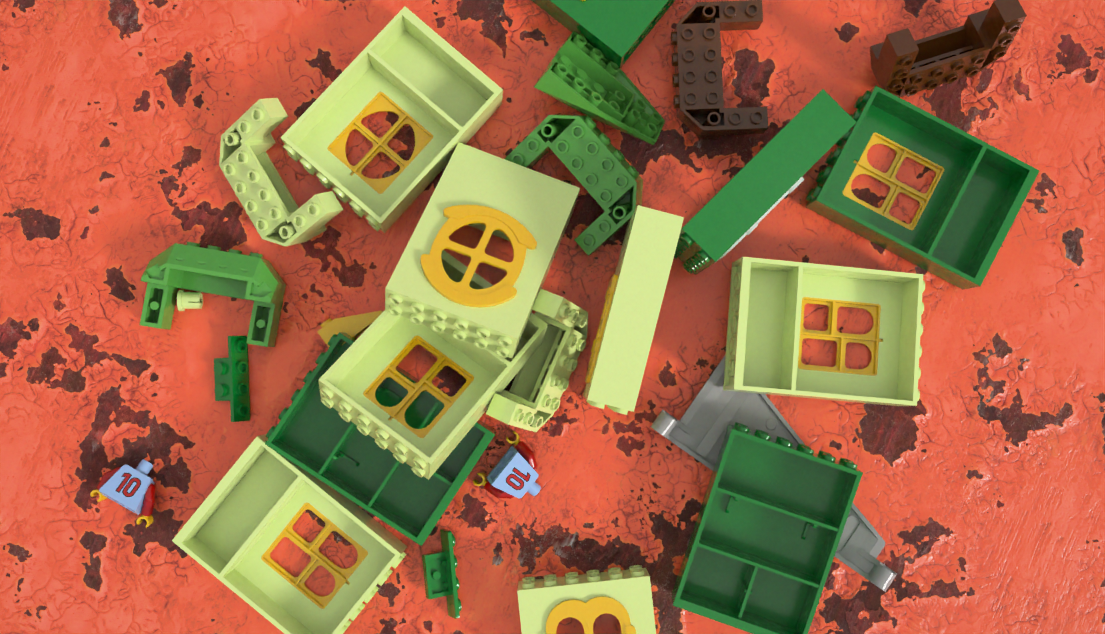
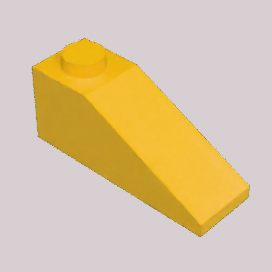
M383 311L333 320L330 318L320 325L321 329L317 332L327 346L330 347L328 342L334 334L337 335L339 332H345L351 337L356 338Z

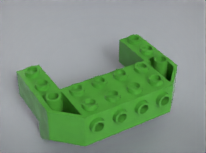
M548 115L505 160L531 169L550 150L555 153L605 211L574 239L589 256L625 224L629 223L638 205L642 206L643 179L639 176V172L625 160L624 155L611 144L610 139L596 127V123L589 116Z
M187 242L186 245L175 243L150 260L141 277V281L148 283L140 325L171 330L178 288L254 301L246 343L275 347L286 284L270 261L262 258V254L250 252L248 256L243 255L242 251L229 249L228 252L221 251L220 247L208 245L207 248H201L200 244Z

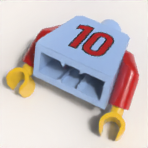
M512 431L516 435V440L510 441L507 436L506 440L510 444H515V448L513 446L510 447L488 476L482 472L477 473L482 477V482L479 483L474 479L473 483L476 486L483 485L486 491L497 498L511 499L517 497L520 499L526 492L536 496L541 486L535 482L539 474L535 471L537 469V462L534 453L523 441L519 440L518 433Z
M142 459L136 469L125 464L122 467L104 473L97 489L93 490L90 495L94 497L99 494L97 502L109 498L137 515L141 513L142 516L136 520V523L140 525L143 519H145L147 528L153 522L152 513L156 496L154 481L147 476L153 465Z

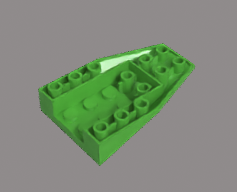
M575 31L571 33L559 48L534 86L536 89L590 118L652 145L656 143L665 123L662 116L626 74L619 69V66L606 58L598 48H594L587 42L584 36Z

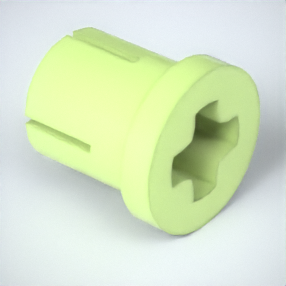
M178 290L177 308L179 311L202 309V292Z

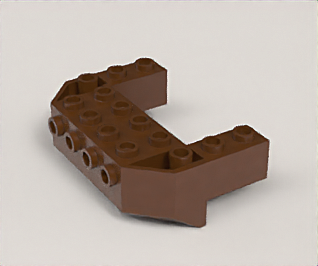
M762 0L697 2L676 24L674 32H671V45H674L672 66L675 68L673 87L676 90V95H674L673 99L674 109H676L677 118L700 138L718 139L722 135L763 134L768 129L767 107L724 108L720 31L759 29L763 22Z
M995 0L990 9L968 15L964 26L915 41L908 28L887 34L884 42L870 46L871 69L880 87L899 98L906 95L908 97L913 96L925 89L932 90L944 83L951 84L966 76L973 77L1007 53L1027 15L1018 0Z

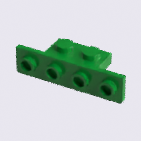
M228 336L229 358L214 359L215 401H230L231 422L250 420L247 336Z
M441 529L442 551L422 555L425 593L427 599L446 596L448 616L457 619L460 618L459 612L462 607L457 592L459 589V580L456 577L455 568H457V558L453 550L455 537L452 531Z

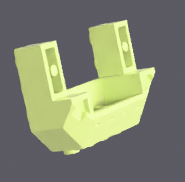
M278 98L259 99L221 135L219 166L261 238L287 247L306 242L326 231L325 224L344 209L333 191L315 194L300 208L298 207L266 153L276 143L271 132L288 115Z
M540 289L532 307V310L536 311L534 315L548 324L543 342L517 373L510 391L503 390L500 394L495 393L486 412L487 415L508 425L537 432L559 408L560 398L568 388L569 378L577 367V359L580 352L586 346L588 332L587 311L564 297L544 289Z

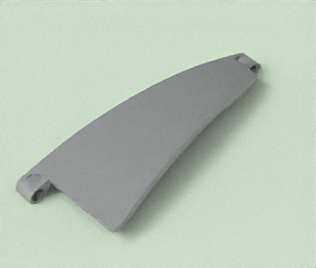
M725 356L680 420H677L662 409L651 425L652 429L712 471L728 425H734L735 422L748 426L747 428L752 432H755L756 429L765 431L773 439H776L777 436L786 438L794 446H797L798 443L804 444L766 394L723 390ZM852 503L834 557L886 592L897 573L876 559L884 548L885 541L854 503Z

